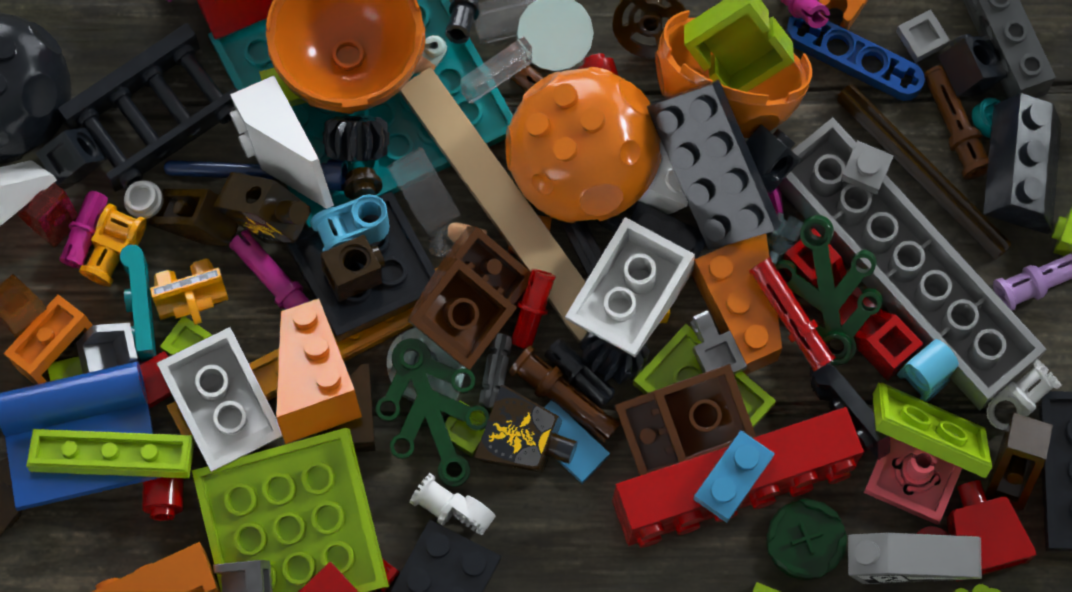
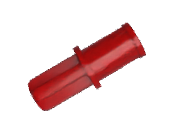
M534 268L531 269L523 299L518 301L517 304L521 310L512 336V344L521 348L533 345L541 317L548 314L546 309L547 300L556 278L552 273Z

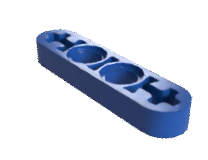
M790 17L785 33L793 42L794 48L896 99L903 101L912 100L921 92L925 77L922 69L915 63L830 21L821 28H812L810 26L809 33L801 37L797 35L798 28H801L803 24H809L802 18ZM823 31L825 35L819 47L815 44L820 32ZM833 39L843 40L848 46V51L841 56L833 55L829 52L827 43ZM867 56L877 57L882 63V69L876 73L867 72L863 68L861 60ZM889 65L894 67V70L887 81L883 78L887 74ZM906 74L913 77L912 84H909L907 88L900 86L901 79Z

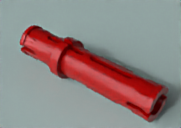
M771 257L750 269L749 273L753 275L771 306L789 331L790 335L787 337L790 342L797 343L811 365L813 372L834 360L836 357L832 355L816 330V327H818L815 319L810 321L792 290L773 264Z

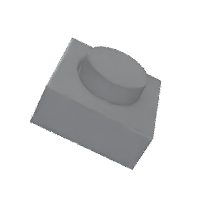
M931 9L899 25L896 30L897 35L915 63L948 47L951 41Z
M857 140L840 180L877 195L894 156Z

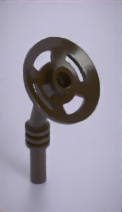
M621 0L615 8L612 20L613 32L617 41L624 49L634 55L644 58H655L659 40L664 30L662 29L663 18H668L669 20L672 16L687 11L681 1L665 0L671 4L665 7L662 5L663 0ZM633 3L634 6L629 12L628 23L623 24L624 11ZM641 9L640 19L634 20L635 13ZM636 32L646 37H655L656 45L642 44L631 37Z

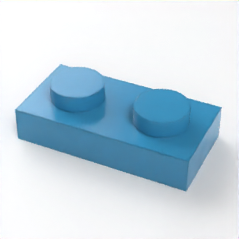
M740 431L694 495L693 500L727 523L773 459L775 453L743 431Z

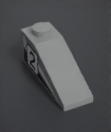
M907 533L848 535V575L862 584L982 579L981 538L975 536Z

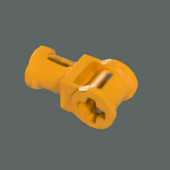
M109 203L102 211L95 233L91 239L95 249L87 264L80 267V274L99 285L111 287L113 283L111 276L120 261L121 250L127 245L138 246L145 232L147 219L141 216L137 219L117 211V206Z

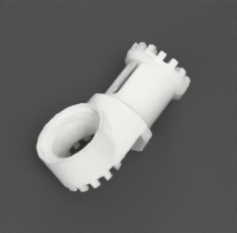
M1036 359L1033 362L1034 367L1017 383H1009L988 404L987 418L995 428L1006 430L1009 423H1001L995 416V407L999 402L1003 400L1012 402L1017 408V414L1027 417L1036 409L1035 404L1052 388L1058 389L1062 386L1052 372L1047 374L1049 369L1040 360ZM1041 379V382L1028 392V389Z
M431 473L422 480V485H418V488L421 490L416 489L409 502L414 506L419 504L438 517L437 522L442 526L454 515L458 520H461L462 524L466 523V527L472 525V531L477 528L475 532L483 535L496 517L488 507L468 495L464 497L459 493L452 494L435 482V476Z

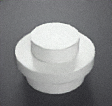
M151 181L134 182L127 188L124 196V206L129 214L135 218L139 216L145 219L151 218L159 212L163 204L162 191Z

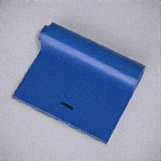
M138 361L0 393V428L6 440L14 502L17 511L161 478L29 472L26 466L33 429L154 434L145 383Z

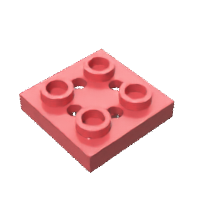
M890 437V453L880 460L877 459L863 493L938 525L962 468ZM896 460V466H899L902 462L901 469H895L892 466V461ZM906 485H909V486L906 488V491H907V492H911V491H912V492H914V493H913L912 495H907V494H905L904 491H903V487L906 486Z

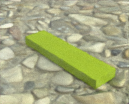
M33 429L26 466L29 472L190 478L195 440L193 435Z

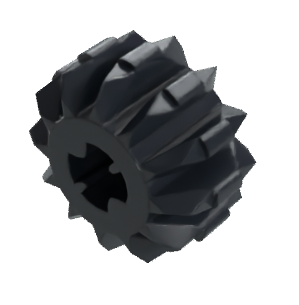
M345 115L342 117L335 116L324 122V132H322L325 154L329 158L340 161L367 162L368 160H378L388 154L390 132H388L387 122L382 118L372 117L371 115Z
M587 331L580 347L583 350L582 361L592 365L591 373L599 372L602 374L604 382L613 378L618 384H621L627 379L633 380L643 369L650 350L647 348L648 340L636 357Z

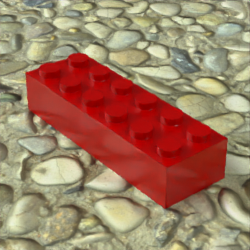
M847 407L754 437V440L768 448L775 455L737 509L752 505L754 510L761 509L775 503L776 496L790 492L791 497L799 496L813 490L814 483L827 479L829 484H834L851 477L850 471L857 467L856 465L864 450ZM729 446L617 483L612 503L628 546L637 543L640 548L654 545L662 541L661 535L675 530L678 535L690 533L700 528L699 522L714 518L715 522H722L721 518L697 503L693 498ZM737 510L735 511V513L732 515L731 518H733V517H735V516L738 515V511H737Z

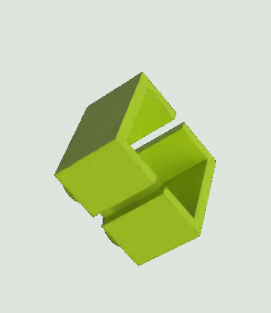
M723 0L684 25V46L704 71L709 69V78L713 81L719 79L722 85L748 92L794 63L793 42L773 16L769 18V10L761 0Z

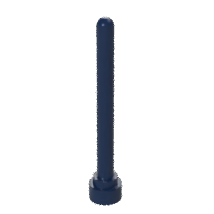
M329 159L327 163H321L320 165L329 191H343L345 176L349 172L347 161ZM169 160L164 164V172L170 176L228 178L231 172L278 180L263 171L259 164Z

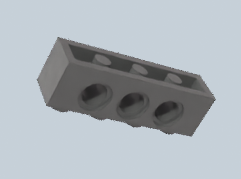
M963 0L979 36H989L1006 71L1007 77L1000 82L1008 99L1019 93L1035 98L1046 95L1056 76L1020 0Z

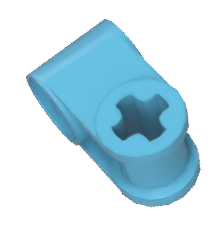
M371 194L363 195L337 207L324 209L314 215L310 221L313 230L318 231L324 244L322 252L361 235H365L369 244L379 242L386 237L390 228L386 203L382 198ZM367 215H377L380 217L372 223L362 221Z
M935 339L909 360L897 373V376L900 379L905 378L921 395L920 399L928 402L950 382L949 378L958 367L959 362L954 352L944 342Z

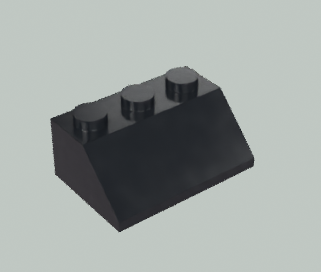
M1019 93L993 106L983 215L1045 234L1052 233L1062 126L1053 103Z

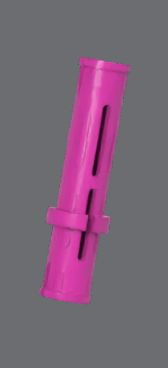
M249 231L241 232L243 239L237 235L230 242V249L241 258L275 296L274 302L279 308L289 309L310 301L303 293V286L298 281L293 282L252 237Z

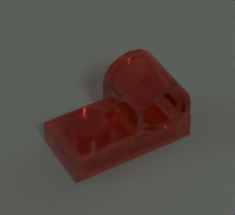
M55 183L37 193L31 202L17 212L18 216L53 248L70 233L69 224L72 221L75 222L78 216L66 192Z

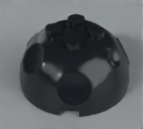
M0 13V164L22 159L21 155L42 143L45 145L52 139L64 122L58 108L71 100L72 88L70 73L62 54V49L51 34L35 22H30L16 15Z

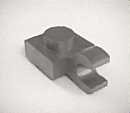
M708 311L692 317L693 321L690 324L695 335L701 341V344L694 346L692 351L703 373L727 364L731 365L734 375L747 368L730 331L719 335Z

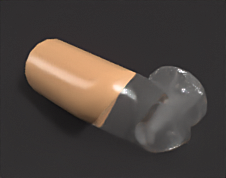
M454 222L434 230L428 239L431 242L429 245L430 253L434 256L445 257L450 250V246L457 241L466 227L470 225ZM481 229L485 234H487V230Z

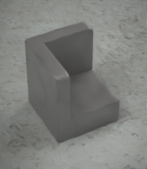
M130 323L93 325L76 342L83 374L137 361Z
M254 560L213 565V573L221 574L222 592H273L270 561Z

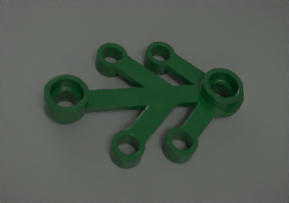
M813 215L804 221L800 230V238L806 247L812 249L818 288L797 274V267L791 261H780L775 267L777 270L781 268L789 269L792 277L784 279L788 287L823 313L825 327L817 322L818 327H816V330L832 355L836 357L829 363L838 366L846 364L853 358L857 347L854 336L870 315L876 314L881 309L883 302L881 293L876 289H865L859 295L858 307L841 325L839 309L862 279L874 272L877 261L875 255L868 250L857 252L852 259L851 268L835 287L828 246L834 234L833 224L822 215ZM815 224L823 226L825 234L822 236L814 235L811 232V226ZM860 258H867L871 262V267L861 269L856 261ZM867 296H872L877 300V305L875 307H867L864 305L863 299ZM797 300L804 310L802 303L799 300ZM839 339L843 342L844 348L835 350L830 346V341Z
M414 338L402 340L395 346L392 352V365L396 370V374L386 396L377 402V416L384 422H392L398 418L400 414L399 401L410 380L417 396L399 435H396L390 442L391 453L397 459L409 458L414 452L415 437L424 418H426L442 460L438 466V476L446 486L460 487L469 478L470 466L464 457L456 454L441 412L465 422L474 431L485 429L489 413L482 406L470 407L432 390L427 375L452 384L453 389L460 394L469 393L474 388L475 376L468 369L461 368L456 370L432 359L430 349L421 340ZM409 351H414L419 355V361L414 365H409L404 361V355ZM458 375H468L471 379V384L467 388L458 387L455 382ZM386 402H391L396 407L395 413L389 417L382 415L380 412L381 406ZM476 411L483 413L485 416L484 423L479 426L473 425L469 419L470 415ZM401 439L408 441L410 444V449L405 454H399L394 449L395 443ZM450 463H458L461 466L462 472L458 477H450L447 474L446 468Z

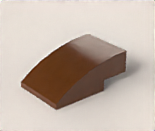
M467 226L432 275L407 321L465 369L470 370L517 307L514 304L527 288L531 273L477 226Z
M730 364L615 405L640 476L730 446L740 431H743L752 438L756 437Z

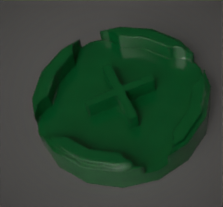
M801 499L779 508L769 523L766 544L768 554L778 569L789 577L812 580L822 578L836 568L845 554L848 541L847 534L841 522L842 520L835 510L824 502Z

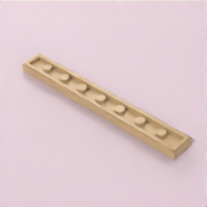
M429 67L408 81L399 91L400 95L522 265L530 272L534 268L556 276L548 301L578 343H580L587 331L566 320L565 316L586 283L433 69Z

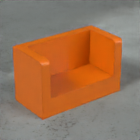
M57 295L3 354L33 384L45 383L47 381L42 377V374L81 331L86 333L93 324L85 314L60 295Z

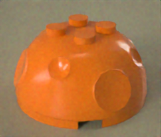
M273 0L266 22V38L269 57L276 72L295 95L312 107L353 114L354 112L366 110L386 102L409 81L424 51L425 27L417 0Z
M689 10L680 12L667 21L659 40L658 50L655 53L658 82L664 97L713 82L709 78V69L704 71L684 46V25L695 19L688 18ZM794 54V63L748 92L722 85L744 138H749L761 124L769 131L773 130L786 121L799 107L812 78V66L806 54L802 55L801 60Z
M598 67L554 72L529 88L523 95V99L516 109L510 125L507 126L505 141L508 170L511 171L524 197L546 215L568 223L596 219L599 221L607 220L627 210L638 201L653 182L662 157L660 153V137L647 109L650 101L644 93L626 79L613 74L609 70Z

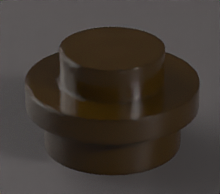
M355 168L345 176L343 184L344 195L352 200L363 195H377L382 190V180L372 168Z

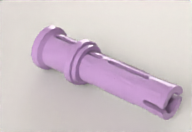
M1072 253L1039 268L1034 265H1028L1022 269V273L1006 280L998 278L993 281L994 292L1011 311L1015 310L1017 304L1031 298L1039 300L1047 294L1049 288L1072 279Z

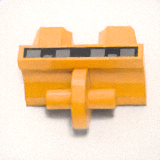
M206 258L193 262L190 266L192 276L177 280L175 271L166 270L156 273L154 275V287L150 288L160 320L175 316L177 319L191 314L194 325L202 323L200 311L214 308L213 304L229 300L219 267L214 268L210 260Z

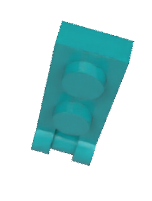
M127 245L120 252L121 263L126 274L130 277V288L124 289V301L126 311L133 312L134 326H131L137 354L141 362H144L157 355L149 269L142 249L136 245Z

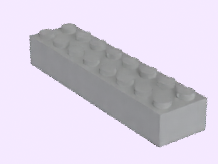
M832 117L792 150L801 158V161L778 185L780 192L805 219L813 215H822L831 221L834 234L830 245L842 257V260L849 268H851L852 259L857 252L868 250L875 255L877 261L875 270L871 275L864 277L862 282L867 288L876 289L881 293L883 298L882 304L891 314H896L923 342V349L933 340L938 339L954 352L959 365L950 379L980 411L1009 383L1015 382L1033 366V362L1036 359L1039 360L1047 349L887 175H885L877 195L840 180L856 142ZM819 224L812 226L821 236L825 234L823 226ZM860 258L856 261L861 269L871 267V262L867 258Z

